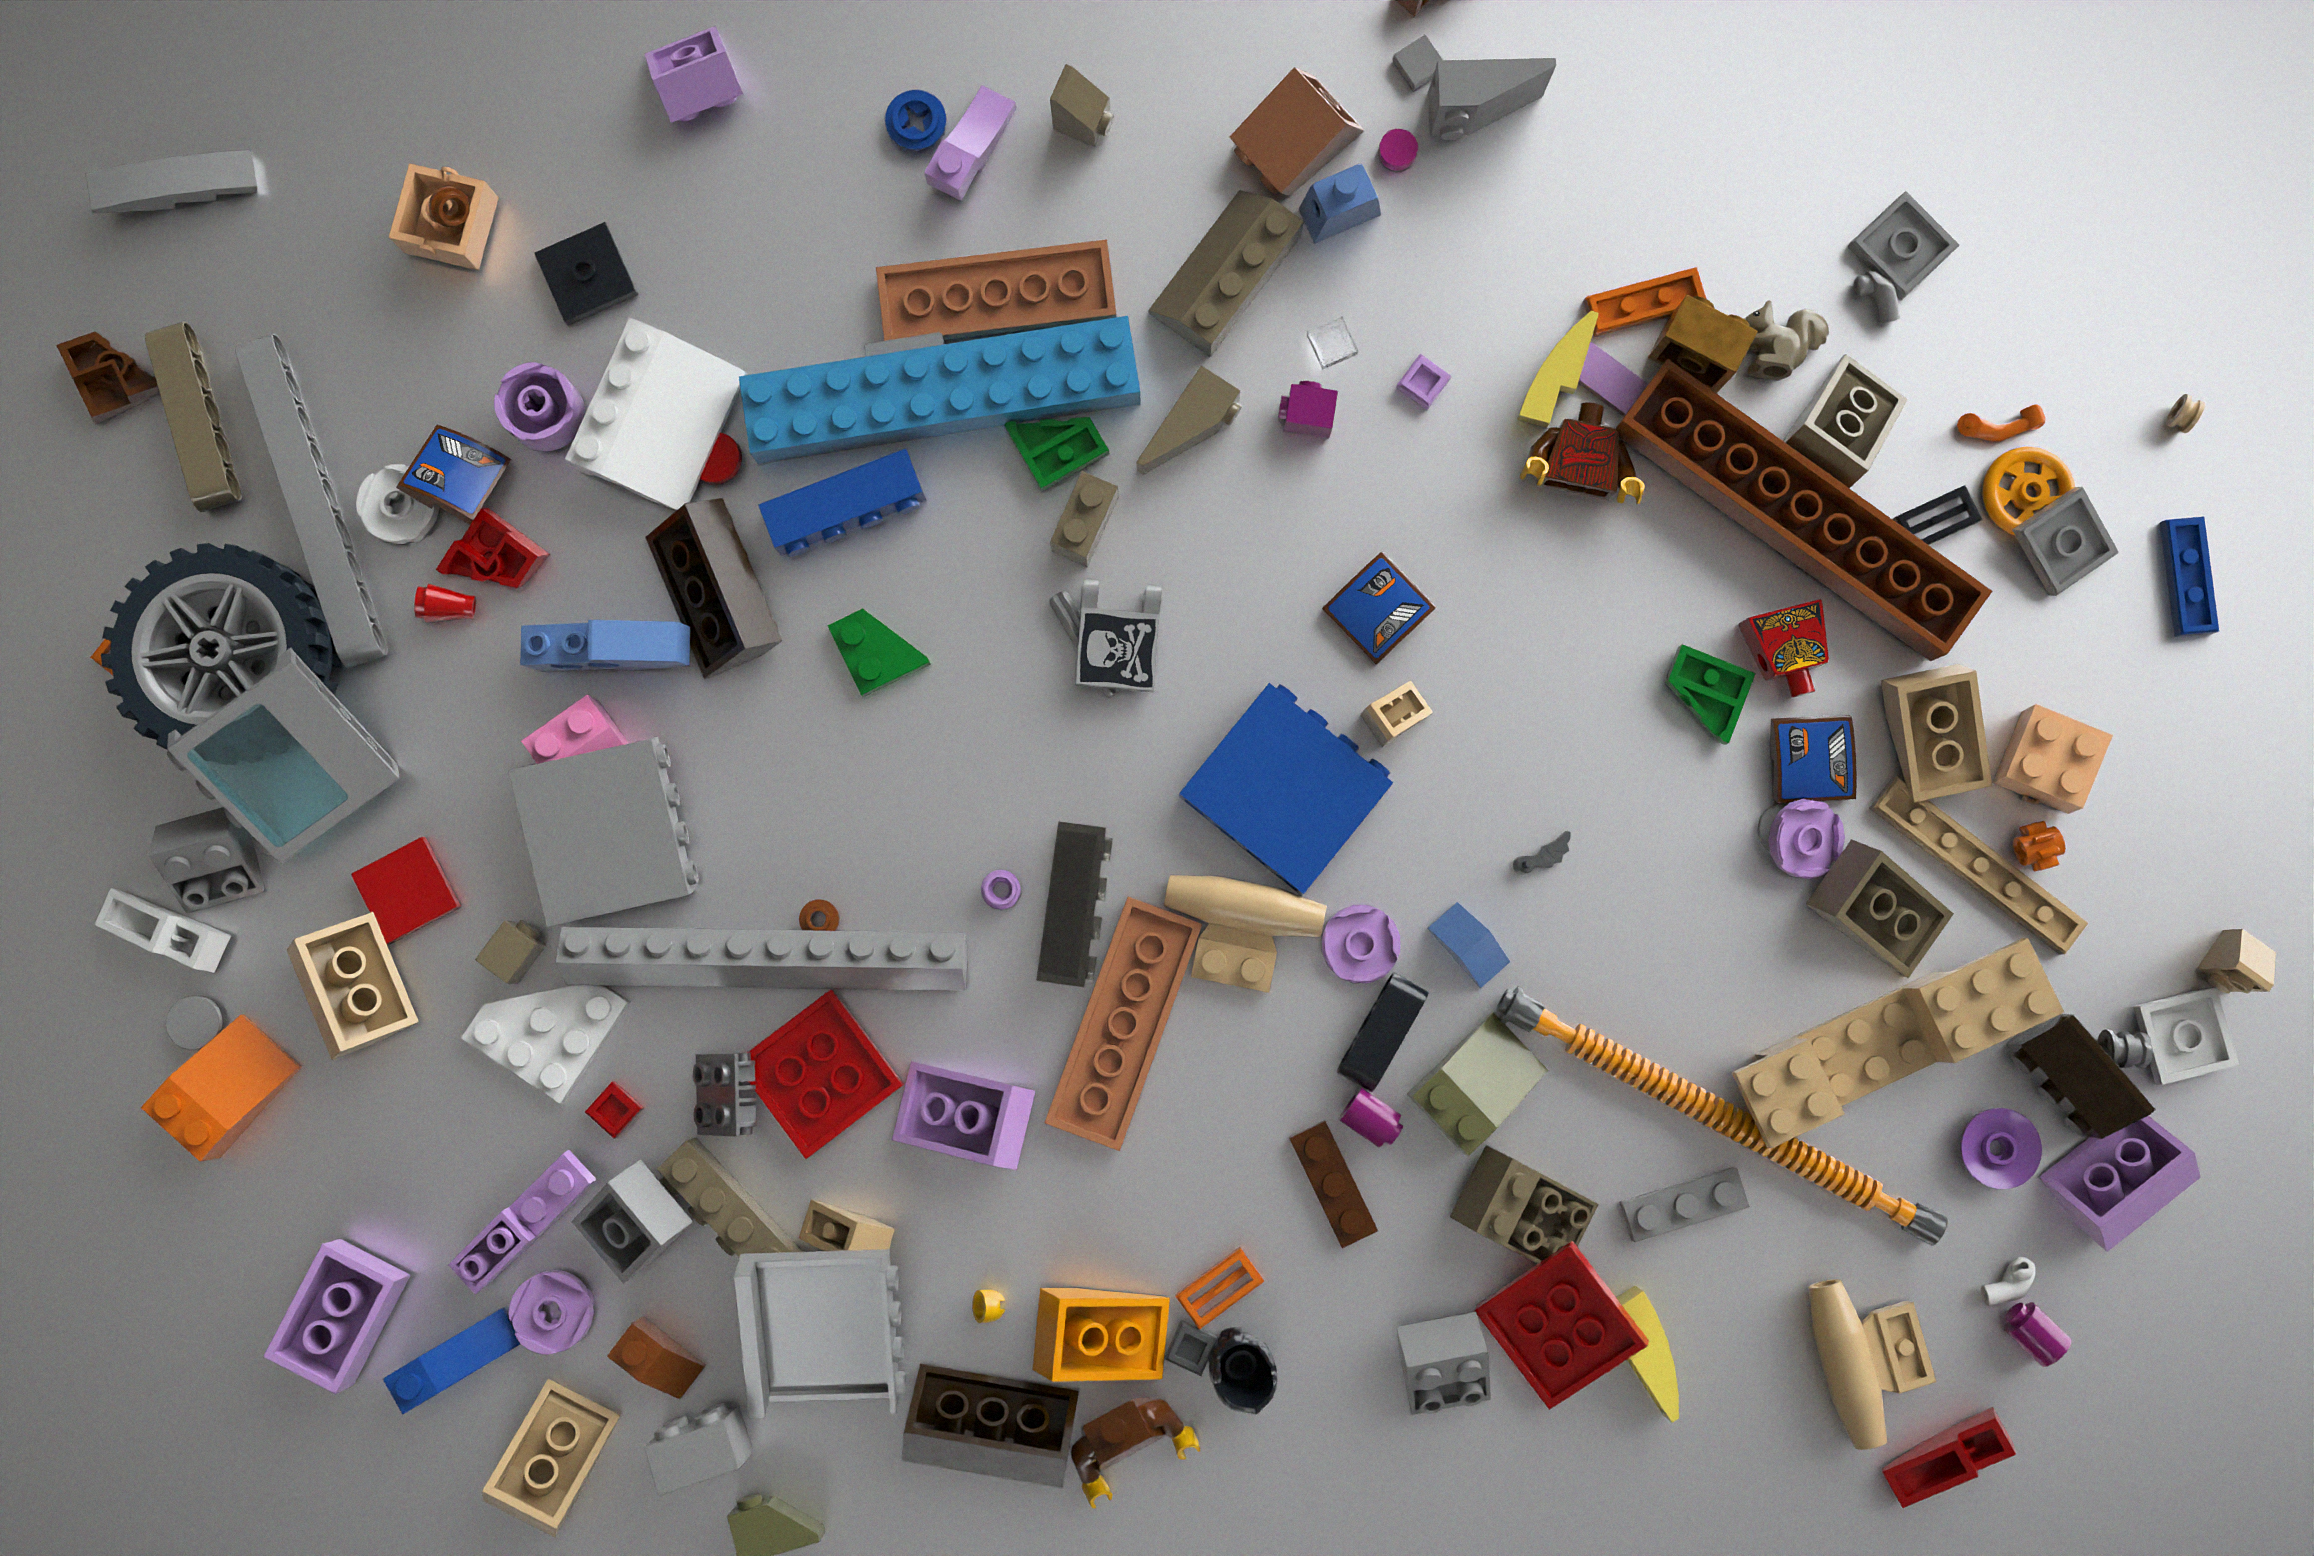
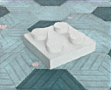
M2208 987L2133 1006L2140 1032L2147 1033L2151 1039L2153 1053L2150 1067L2155 1084L2164 1085L2239 1066L2217 987Z

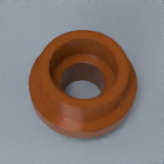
M444 186L432 194L429 200V212L437 223L445 227H455L462 224L468 218L470 211L469 201L461 190L452 186ZM452 200V208L444 212L443 206L445 202Z
M817 899L808 902L802 908L799 915V924L802 930L836 931L839 926L840 917L838 910L832 903L826 900ZM816 912H822L826 917L825 923L820 927H816L812 923V916Z

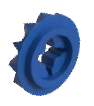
M909 90L896 96L889 104L885 114L886 129L891 140L899 144L903 150L908 148L920 152L923 148L934 147L939 138L944 136L947 121L946 112L942 103L933 94L923 90ZM908 110L912 115L915 114L917 118L925 116L922 120L924 132L921 129L918 130L915 126L907 127L910 125Z

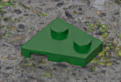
M1090 417L1070 418L1067 421L1044 419L1036 423L1019 424L1016 421H1010L1004 424L1008 435L1042 492L1109 454L1107 445Z
M863 608L827 625L862 697L931 665L929 659L923 653Z
M1681 644L1678 646L1665 684L1716 740L1726 745L1731 740L1756 673Z

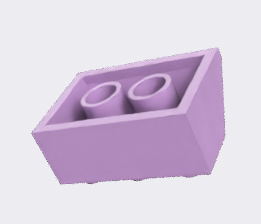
M2149 1116L2103 1139L2089 1137L2040 1176L2041 1181L2075 1224L2107 1252L2201 1178L2195 1152Z

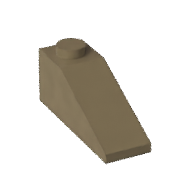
M1201 365L1136 461L1137 471L1144 475L1218 433L1224 423L1230 426L1242 408L1238 404L1240 390Z

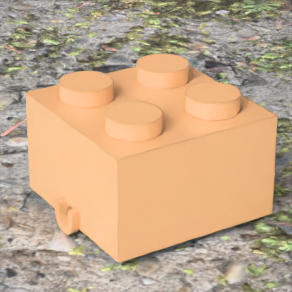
M409 163L389 238L404 253L479 270L499 197L485 181L458 175V172L452 168L443 166L441 170H436ZM444 186H452L461 190L469 201L470 211L468 218L462 224L455 227L440 225L431 217L429 212V200L432 194ZM452 200L445 202L443 206L444 212L452 208Z
M2035 704L2021 712L1993 783L2023 795L2022 800L2030 804L2038 805L2040 802L2067 814L2082 809L2086 803L2113 735Z

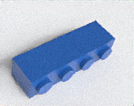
M905 448L758 504L774 548L781 556L787 554L788 557H794L810 550L809 545L824 540L825 543H831L844 538L847 535V530L861 526L862 529L874 527L883 522L882 517L895 512L898 515L911 513L920 507L919 503L926 501V497Z

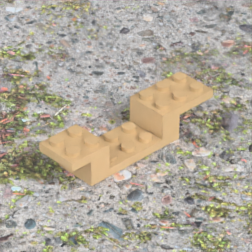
M2022 938L1950 972H1932L1767 1048L1755 1054L1758 1061L1732 1072V1075L1766 1147L1773 1148L1844 1115L1845 1113L1841 1106L1936 1062H1959L2064 1013V1010L2029 939Z

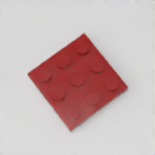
M830 989L747 1052L751 1053V1061L755 1060V1081H748L749 1084L756 1085L755 1092L805 1159L811 1157L904 1085L833 989Z
M1573 1241L1492 1294L1474 1309L1478 1317L1549 1410L1646 1348L1649 1343L1648 1338Z

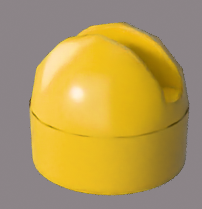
M990 1289L977 1290L975 1292L972 1310L977 1323L995 1322L1005 1313V1309H1000V1302L1005 1301V1299L999 1292Z

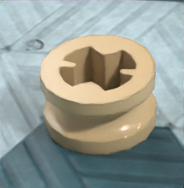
M2185 393L2170 410L2166 425L2170 427L2178 425L2179 431L2185 434L2188 433L2200 419L2205 403L2200 400L2193 402L2192 396Z

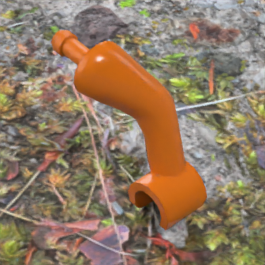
M2034 404L2020 411L2022 418L2008 424H1993L1974 413H1967L1960 417L1957 428L1964 436L2001 442L2025 431L2029 432L2039 429L2045 424L2046 418L2041 406Z

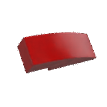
M1992 1407L1920 1443L1882 1468V1472L1902 1508H1905L1979 1477L1978 1470L2016 1455L2010 1436Z

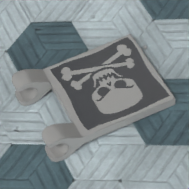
M1091 579L1084 580L1081 587L1075 686L1153 693L1162 595L1161 587L1153 585L1146 587L1143 593V613L1098 609L1099 582Z

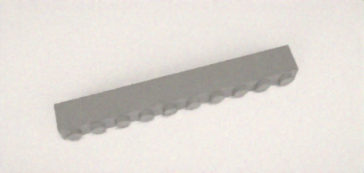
M561 927L555 963L566 985L965 991L968 954L965 933Z

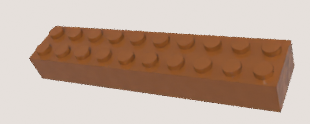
M1669 359L1655 373L1615 428L1619 432V438L1929 661L1936 660L1950 652L1993 592Z

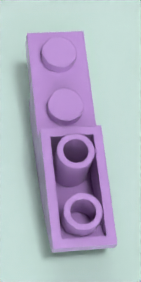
M570 1150L566 1151L510 1207L501 1211L448 1264L449 1267L474 1294L479 1293L576 1203L575 1200L597 1179Z

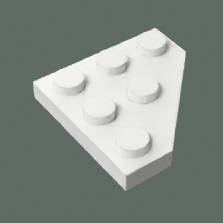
M570 985L483 1004L461 1039L561 1104L566 1101L631 1001L606 985Z

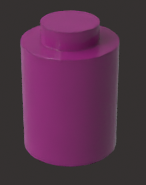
M1362 1087L1355 1092L1339 1117V1121L1378 1148L1384 1143L1391 1146L1403 1129V1125L1399 1123L1401 1114Z
M2033 1302L2015 1304L2004 1317L2007 1321L2004 1326L2005 1332L2042 1367H2048L2057 1362L2071 1346V1338Z

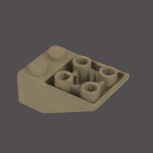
M1486 1145L1450 1217L1482 1236L1536 1263H1540L1571 1241L1578 1247L1599 1204Z

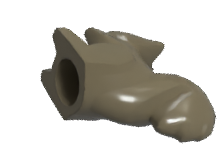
M1770 300L1766 301L1761 309L1756 310L1745 318L1750 324L1749 327L1758 331L1748 350L1759 353L1755 358V363L1747 369V374L1775 381L1789 377L1792 371L1804 362L1808 349L1818 350L1821 344H1825L1829 334V327L1825 318L1813 310L1802 309L1794 312L1789 317L1786 327L1774 323L1772 302Z

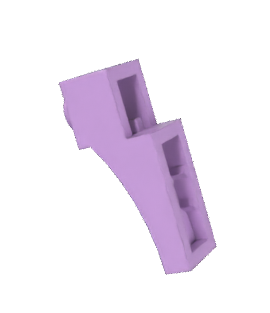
M981 85L961 120L945 140L942 139L924 172L927 184L962 201L976 173L981 174L1016 110V102Z

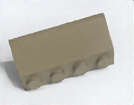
M1239 190L1150 307L1148 313L1211 357L1301 238L1304 221L1272 198Z

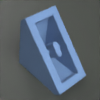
M1458 902L1427 928L1479 988H1482L1510 963V960L1490 930Z

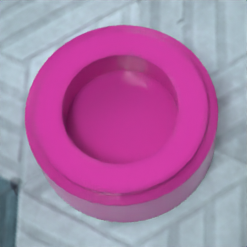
M1390 130L1380 141L1378 149L1379 159L1390 170L1401 171L1407 169L1416 158L1418 143L1414 135L1407 130Z

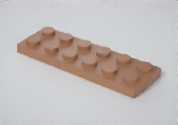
M1107 239L876 267L884 341L936 332L942 333L943 339L948 340L1072 325L1117 317Z
M1127 897L1044 1122L1045 1124L1120 1151L1200 933L1202 923Z

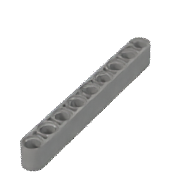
M274 333L236 346V357L336 652L347 669L386 656L388 653L386 641L286 349L279 337Z

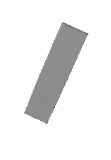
M251 150L166 157L85 173L92 213L176 209L175 203L217 201L216 195L257 193V182Z

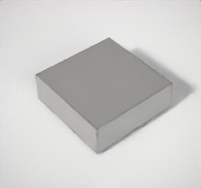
M1423 35L1395 53L1392 59L1413 91L1433 78L1437 62L1443 60L1426 35Z

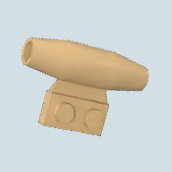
M1170 875L1164 901L1165 907L1209 923L1198 938L1191 977L1268 993L1271 988L1277 956L1273 936L1321 937L1327 908L1326 905L1280 888L1219 876Z
M1840 1279L1814 1283L1809 1286L1814 1338L1832 1401L1855 1449L1865 1450L1882 1446L1887 1443L1882 1390L1900 1394L1936 1383L1914 1302L1903 1301L1870 1311V1314L1861 1322Z

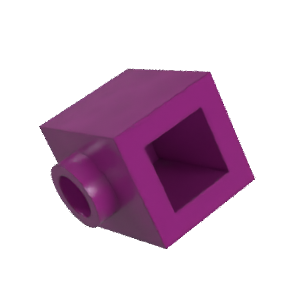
M1300 381L1299 385L1291 384L1289 396L1281 395L1278 418L1285 419L1283 431L1330 438L1338 391L1324 389L1320 383L1314 381Z

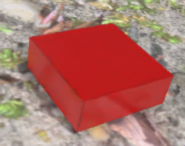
M613 1081L588 1107L585 1113L615 1139L618 1138L644 1107L617 1082Z

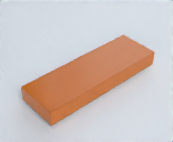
M1695 267L1587 296L1583 302L1587 314L1590 311L1599 313L1593 335L1596 337L1670 317L1687 294L1691 297L1700 296L1705 299L1706 295L1698 269Z

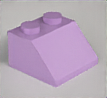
M716 26L645 53L652 81L671 123L677 120L682 122L690 121L698 117L702 110L712 106H728L737 99V96L743 94Z

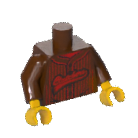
M1591 402L1581 404L1578 421L1564 419L1559 427L1549 428L1531 446L1528 459L1519 475L1522 480L1525 479L1526 474L1534 475L1538 479L1537 486L1604 500H1610L1617 492V488H1619L1617 495L1618 503H1624L1625 496L1631 495L1636 499V504H1640L1645 487L1644 483L1636 476L1635 468L1626 445L1619 440L1618 430L1601 426L1604 407Z
M1150 1397L1129 1400L1082 1426L1081 1434L1083 1437L1072 1445L1071 1458L1083 1482L1082 1490L1090 1506L1095 1509L1097 1507L1094 1501L1098 1496L1106 1494L1109 1501L1112 1499V1493L1104 1477L1100 1475V1472L1165 1436L1172 1438L1176 1454L1181 1460L1187 1459L1184 1449L1194 1447L1198 1452L1201 1449L1194 1429L1184 1426L1182 1420L1166 1401L1162 1399L1151 1400Z

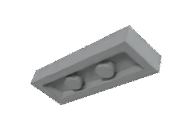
M1735 1167L1619 1201L1630 1238L1634 1242L1749 1208L1738 1169Z

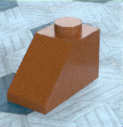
M644 1316L629 1326L607 1355L609 1359L637 1381L678 1399L683 1397L706 1366V1364Z

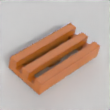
M1239 1247L1175 1296L1200 1330L1263 1283L1264 1279L1241 1247ZM1238 1260L1242 1263V1266L1192 1303L1187 1299ZM1246 1273H1249L1252 1277L1202 1316L1197 1313L1199 1308Z

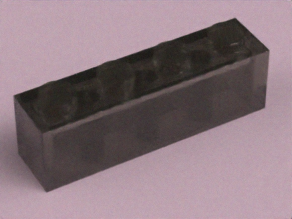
M1058 821L1036 981L1085 987L1086 979L1094 980L1097 956H1090L1092 940L1099 941L1102 926V917L1095 916L1097 900L1105 901L1108 877H1101L1103 861L1110 862L1113 838L1106 837L1107 830L1105 827Z

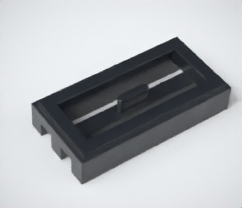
M1966 485L1902 513L1894 517L1893 520L1912 534H1916L1960 513L1968 512L1969 518L1921 539L1930 545L1980 522L1982 517ZM1958 497L1963 502L1961 505L1912 527L1907 522Z

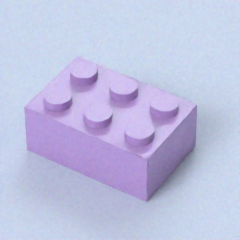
M342 1239L322 1244L263 1357L334 1394L353 1386L411 1275Z

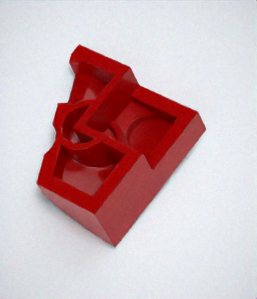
M486 507L480 509L462 539L452 543L436 570L445 575H461L471 577L472 580L498 582L500 585L519 588L538 571L550 554Z

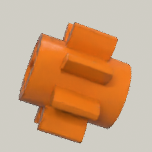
M2045 821L2019 827L2022 836L2013 839V849L2021 865L2027 866L2031 864L2034 872L2059 865L2057 856L2063 855L2066 848L2063 836L2058 828L2055 826L2047 828Z

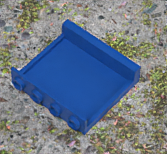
M1269 683L1181 790L1179 798L1302 896L1394 782L1387 778L1390 771L1373 758L1367 762L1356 753L1359 747L1344 734L1336 737L1325 727L1329 723L1320 714L1312 709L1306 713L1296 705L1295 702L1298 698L1289 689L1281 684L1275 688Z

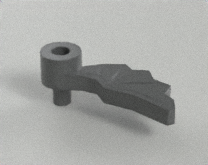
M1565 831L1553 842L1542 846L1539 854L1517 857L1513 863L1514 870L1517 873L1524 874L1531 872L1534 869V865L1551 868L1554 863H1561L1563 855L1569 851L1567 843L1570 840L1571 832Z

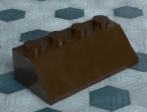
M723 498L686 503L645 537L679 620L682 624L690 627V646L704 679L758 658L782 642L777 624L771 615L763 596L762 588L758 584L748 560L747 552L743 548Z
M920 1364L904 1429L901 1461L1063 1488L1079 1391Z

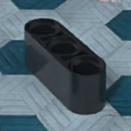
M1393 972L1340 1062L1337 1073L1372 1093L1419 1014L1429 992Z

